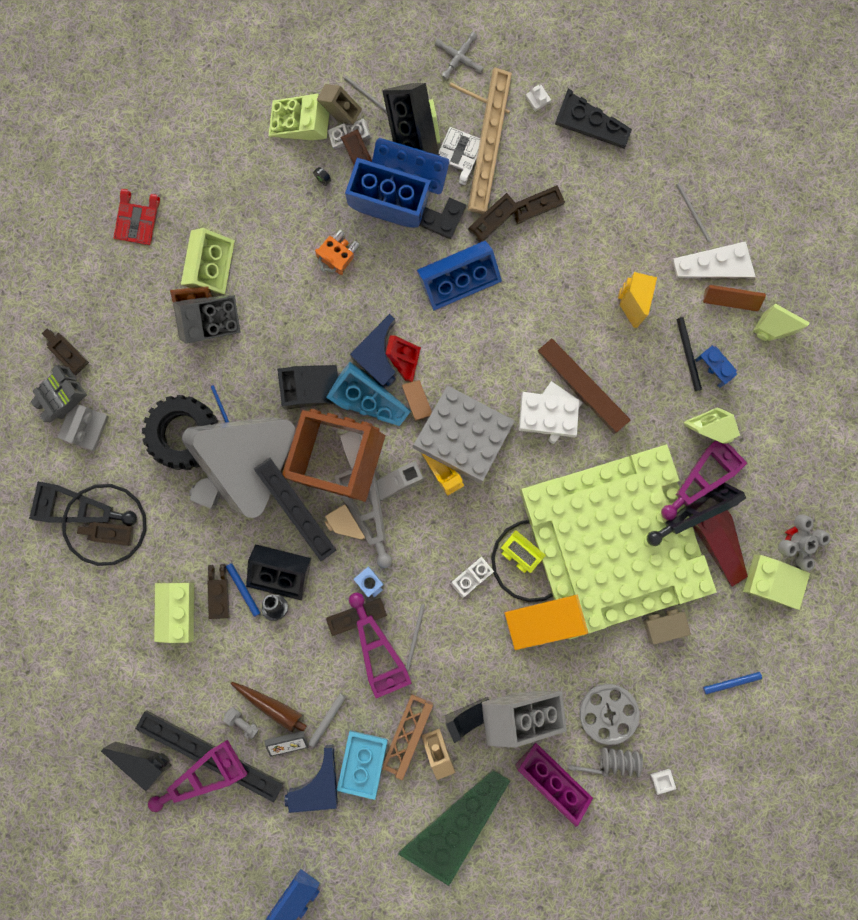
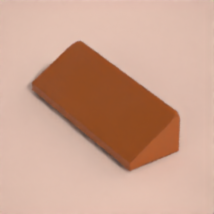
M709 285L705 289L703 302L759 311L766 298V294Z

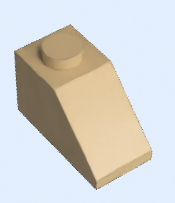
M346 504L325 516L327 519L325 524L330 532L334 530L337 534L361 540L365 539L364 534Z
M440 728L421 735L436 779L439 780L456 773Z

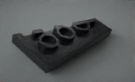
M569 88L555 122L557 126L625 149L632 131L631 128L614 117L604 114L600 108H595L587 103V100L583 97L580 98L573 94V91Z

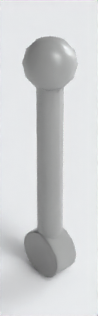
M569 765L568 767L569 770L602 774L604 777L609 775V772L605 774L604 769L597 770Z

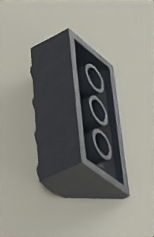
M410 83L382 90L393 142L439 155L426 83Z

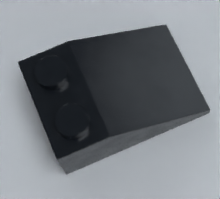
M116 741L101 750L106 757L145 791L154 786L172 766L169 763V758L163 753L159 754L155 751Z

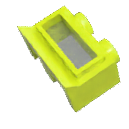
M517 530L511 534L500 548L503 550L501 554L509 561L511 559L515 560L518 563L516 567L524 574L527 571L531 573L546 556Z

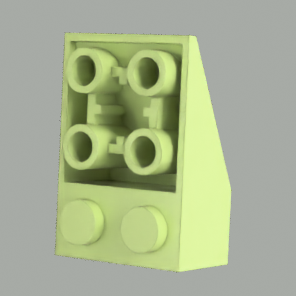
M319 94L273 100L268 136L302 140L327 139L329 112L317 101Z

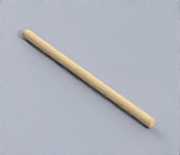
M450 83L449 86L487 103V99ZM505 108V112L509 114L510 110Z

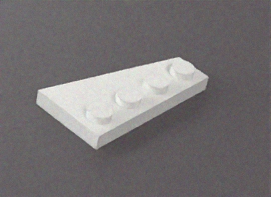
M746 241L673 258L672 260L676 278L754 279L756 277Z

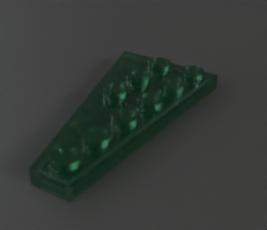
M494 769L491 770L398 852V855L450 886L509 785L510 779Z

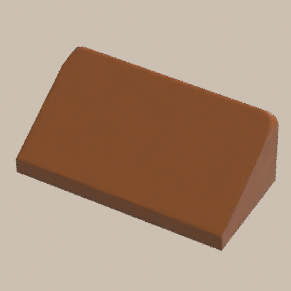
M209 287L170 290L172 302L212 297Z

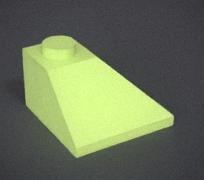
M774 304L762 314L753 332L757 334L759 339L771 341L794 335L806 328L809 322Z
M718 407L683 422L686 427L721 443H730L734 441V438L740 436L734 414Z

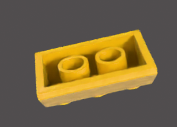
M634 272L631 277L627 278L626 283L624 282L618 294V299H621L619 305L634 328H638L649 315L657 277Z

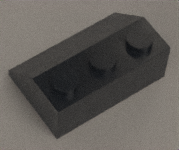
M255 544L248 559L246 587L302 601L310 571L311 558Z

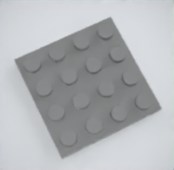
M447 385L412 448L482 484L514 420Z

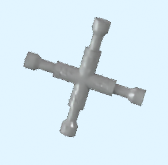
M470 33L469 39L466 43H463L459 51L450 45H445L439 38L436 40L435 46L446 50V53L454 57L449 63L448 69L441 75L443 79L447 80L451 71L456 68L459 62L464 63L468 67L471 66L476 72L481 74L484 67L472 62V59L465 56L470 48L469 45L477 38L476 33Z

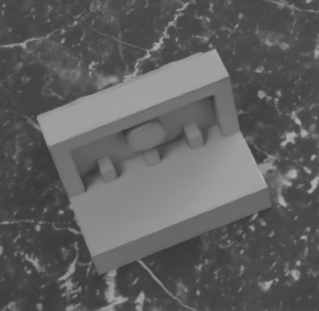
M77 404L67 413L57 438L95 451L109 416Z

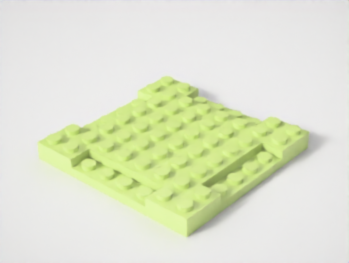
M667 444L519 490L537 547L546 555L542 559V563L553 598L555 600L578 594L588 634L673 605L717 593L705 556L701 554L693 527L678 534L670 533L663 538L662 543L658 546H651L647 542L646 538L649 532L660 531L666 527L665 522L668 520L662 517V508L665 505H672L678 499L675 494L679 490V478ZM683 504V505L677 510V512H679L682 508H684L685 505Z

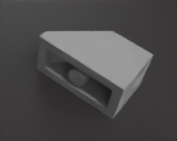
M209 477L198 481L196 485L192 486L189 493L191 501L211 509L216 508L221 495Z

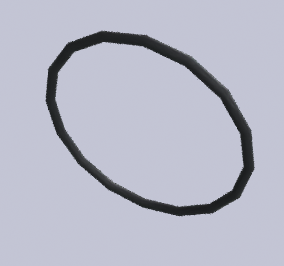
M96 484L79 491L67 504L62 517V534L69 550L82 561L96 566L116 565L129 559L141 546L147 531L146 514L140 501L127 489L113 484ZM111 487L125 492L137 503L142 514L143 531L138 544L127 556L114 562H96L84 558L72 547L66 535V517L71 505L82 494L95 488Z
M529 520L519 521L506 528L495 542L491 556L493 574L500 587L513 598L527 602L545 601L553 597V594L550 593L545 597L530 599L516 595L503 585L496 572L495 555L499 542L508 531L521 524H530Z

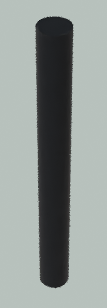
M684 317L676 320L694 391L697 392L701 391L702 387Z

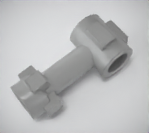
M234 707L228 709L223 721L231 727L234 724L246 732L244 734L246 738L253 739L259 731L257 725L253 723L250 726L240 718L242 713Z

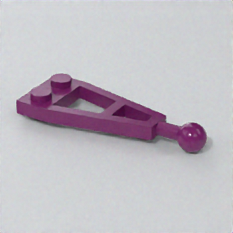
M714 440L704 450L675 494L678 499L672 505H665L662 508V517L666 520H673L677 516V510L683 504L687 506L731 479L747 462L729 443H721ZM711 455L728 473L709 485L698 472ZM694 480L702 490L689 497L685 492Z
M357 592L351 594L349 604L351 607L356 608L360 618L357 621V627L368 681L375 698L377 699L412 684L405 664L372 615L367 616L363 607V595ZM370 623L380 639L367 644L363 626ZM384 645L398 667L374 677L369 651Z
M226 740L209 750L166 789L168 793L161 797H151L148 801V808L152 812H159L164 804L170 800L176 803L230 786L244 778L247 772L230 742ZM212 757L224 780L203 786L195 771ZM188 778L193 790L180 794L177 787Z

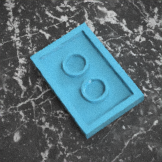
M349 731L337 791L373 800L376 799L388 739Z

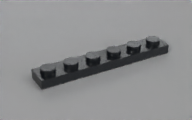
M268 458L255 467L254 470L319 560L323 561L337 551L273 460Z

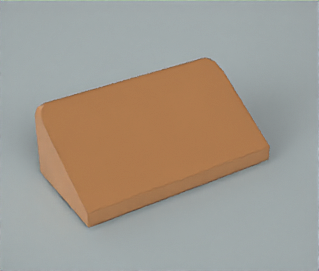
M420 380L403 384L402 389L415 422L430 417L432 411Z

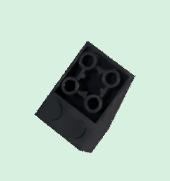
M337 365L277 368L281 405L285 410L334 404V402L327 398V395L338 378Z

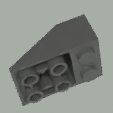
M235 295L173 302L179 340L186 344L241 332Z

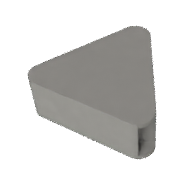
M265 417L190 427L183 433L182 441L231 509L246 517L255 518L264 511L271 492L257 475L254 468L268 458H271L281 471L296 430L294 425L288 420Z

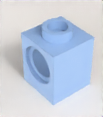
M369 566L354 578V581L368 597L371 595L375 597L383 591L381 588L384 585L383 582ZM369 577L375 580V586L372 589L365 586V580Z

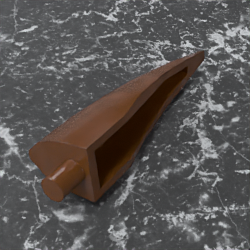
M231 682V685L251 704L290 732H293L295 728L299 731H305L307 725L300 722L303 716L301 713L256 690Z

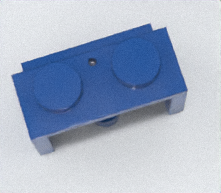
M712 345L695 359L696 362L703 359L709 366L708 373H715L722 381L717 385L719 388L726 385L737 375V370L716 346Z

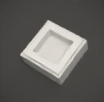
M670 769L651 774L657 795L676 790Z

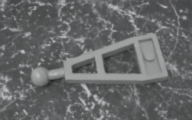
M352 470L334 476L336 483L348 487ZM374 475L370 487L373 504L372 512L361 515L352 498L342 496L369 545L375 544L378 553V566L388 568L392 564V558L385 552L382 541L386 540L378 485ZM375 517L378 535L375 538L365 520Z

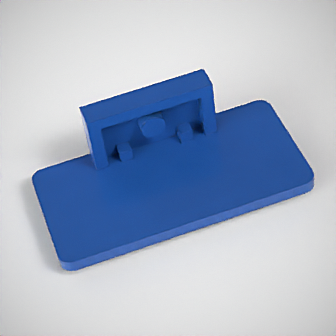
M382 138L376 140L372 159L373 163L431 180L430 192L435 194H441L443 191L450 163L448 158Z

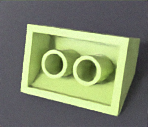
M205 228L191 230L181 285L188 288L209 287L211 293L224 295L235 240Z
M155 583L154 642L189 643L194 641V583Z

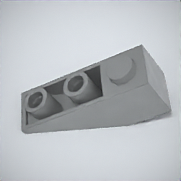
M416 461L398 468L377 480L380 501L424 482ZM369 490L368 497L372 504L371 492Z

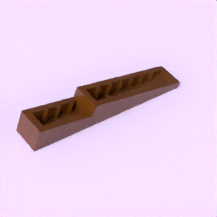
M552 338L538 350L550 366L585 405L594 411L613 434H616L631 421Z

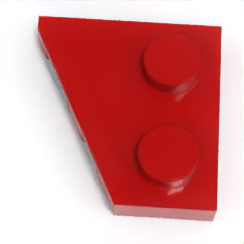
M390 335L385 354L406 382H413L421 347L395 335Z

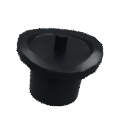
M267 595L263 599L262 614L267 620H280L288 612L289 606L284 597L280 595Z

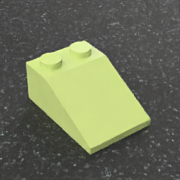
M754 555L743 592L800 610L810 573L763 555Z

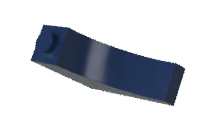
M391 314L350 353L351 358L383 388L386 386L390 387L396 381L395 376L397 375L385 354L388 333L396 323L395 318Z
M334 744L324 747L323 763L315 777L304 785L290 788L287 795H285V807H288L289 813L337 809L338 794Z

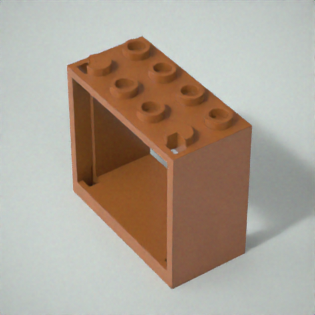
M310 409V411L302 410L283 470V476L285 479L298 484L366 502L386 435L379 432L380 428L374 427L373 424L362 421L358 423L355 422L356 420L348 417L341 419L335 414L327 413L325 415L315 409ZM320 424L363 434L348 487L305 476Z

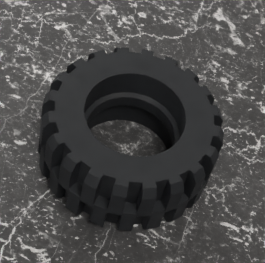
M177 395L175 398L169 396L166 397L164 402L162 400L156 403L157 407L155 409L151 407L148 411L151 413L149 418L145 417L143 421L146 423V427L142 428V434L145 435V438L142 440L143 444L148 447L146 451L158 463L175 470H191L192 467H200L188 449L177 451L169 447L166 442L165 433L169 423L182 415L193 418L197 426L217 424L218 420L213 415V411L202 402L190 396Z

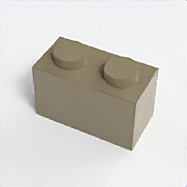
M325 84L317 98V101L339 123L354 125L362 110L339 85Z
M677 608L666 611L667 615L660 616L659 613L649 615L648 620L643 621L649 643L654 645L691 635L685 612L678 611Z

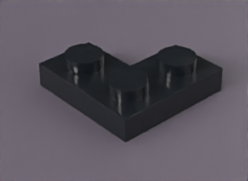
M449 197L442 214L425 207L419 226L452 239L466 204Z

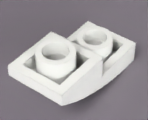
M361 119L356 121L354 125H345L343 123L328 130L332 147H343L344 144L340 137L358 129L363 141L371 138L366 121Z
M349 431L341 434L340 437L349 464L353 469L362 436L359 433Z
M480 557L450 584L464 598L494 571Z

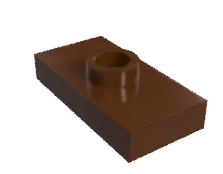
M358 129L340 137L353 166L357 158L372 162Z

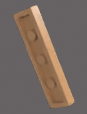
M413 694L410 696L382 768L396 774L395 777L403 780L433 707L432 702ZM413 700L424 704L421 712L413 714L411 709ZM420 715L418 721L416 722L415 717ZM413 718L415 728L406 733L403 724L405 721ZM405 737L408 743L407 748L398 751L396 741ZM396 755L400 761L398 770L387 766L389 759Z

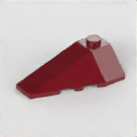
M728 510L693 526L731 587L748 577L733 517Z

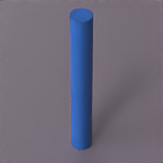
M230 563L226 566V569L255 617L261 612L233 563Z
M760 672L705 686L703 690L705 695L761 680L762 675Z

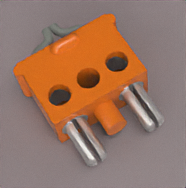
M339 230L334 237L329 236L320 248L315 250L318 263L321 265L320 270L323 272H337L339 275H343L344 269L354 258L353 252L358 248L359 243L354 241L348 249L346 246L349 242L346 239L339 243V240L344 236L342 230ZM323 263H325V264H326L327 266H329L331 269H329V268H324Z

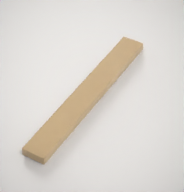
M499 68L492 70L467 209L482 215L488 209L512 75L511 72Z

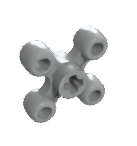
M798 515L794 520V525L798 532L792 536L791 541H781L778 545V550L781 554L788 557L794 556L798 551L799 556L796 559V566L803 571H811L815 566V561L811 554L817 550L818 545H828L831 537L828 532L823 530H815L811 535L810 530L813 527L812 518L807 515Z

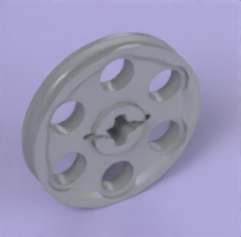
M602 684L591 689L583 698L580 706V721L584 730L595 741L607 745L619 744L630 738L638 726V704L634 697L624 688L614 684ZM612 690L620 692L618 700L610 699L609 695ZM593 694L601 696V702L598 705L591 703L590 699ZM627 704L632 705L634 708L631 715H625L623 712V708ZM608 708L614 712L611 721L607 716H604ZM588 713H593L596 716L592 724H588L585 721V716ZM622 723L628 726V731L625 734L618 732V726ZM601 728L609 730L607 738L599 737L598 732Z

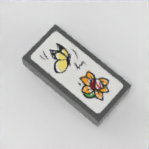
M304 731L265 740V747L270 757L309 748Z

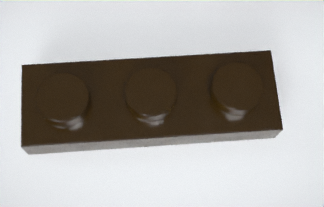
M381 598L363 604L367 616L372 615L374 620L387 616ZM356 608L326 617L332 636L356 628L357 621L360 620Z

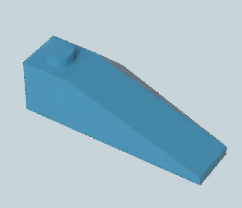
M351 362L347 364L327 395L328 399L343 409H350L359 412V414L369 415L400 426L411 412L410 409Z

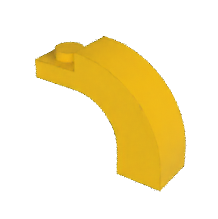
M421 453L447 496L464 487L461 476L455 470Z

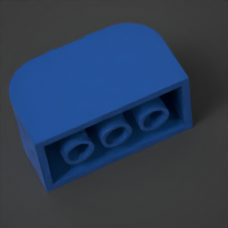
M357 158L345 196L347 204L360 213L401 226L416 228L420 225L431 191V180Z

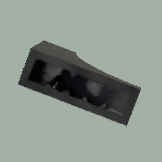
M488 697L445 715L446 726L454 743L462 740L467 733L484 724L482 702L489 700Z

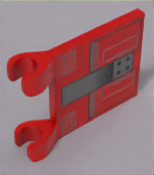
M121 189L120 205L113 238L151 245L160 197L156 194H150L149 207L130 204L131 192L128 189Z

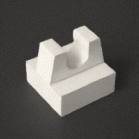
M537 85L525 95L535 112L551 103V99L542 85Z

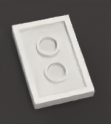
M523 392L521 394L519 431L575 438L577 436L579 399Z

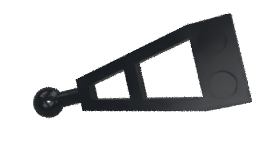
M38 481L29 519L48 523H62V517H52L57 493L61 492L74 498L77 492L60 485ZM84 495L78 498L81 502L77 517H66V523H103L114 519L122 521L126 526H132L137 522V515L133 511H126L124 513L112 511L113 507ZM88 504L103 509V517H86Z
M724 482L693 503L677 512V516L673 520L665 522V528L660 531L649 532L646 538L648 544L658 546L662 543L663 538L670 533L678 534L737 506L746 499L745 493ZM710 498L720 502L702 512L696 511Z

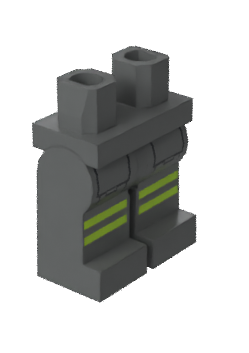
M55 365L51 370L53 373L48 379L43 381L39 388L36 387L33 390L35 397L31 400V403L36 409L44 408V411L40 414L44 422L51 423L56 418L63 419L69 411L87 396L80 383L76 382L77 379L69 367Z

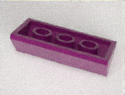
M534 743L515 764L516 769L577 827L593 797L537 743Z

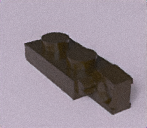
M48 328L41 333L49 341L46 344L47 348L65 367H69L74 375H77L89 363L60 333L55 335Z
M89 522V527L78 526L77 534L88 535L87 540L93 542L131 546L134 527Z

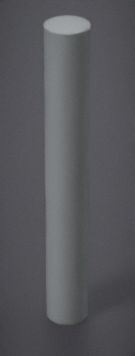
M340 693L308 742L311 747L315 748L346 699V696Z

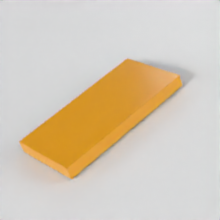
M578 594L504 612L515 650L588 634Z

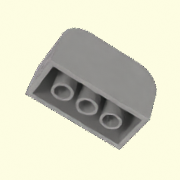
M562 691L520 692L482 702L486 744L488 746L516 748L567 731Z

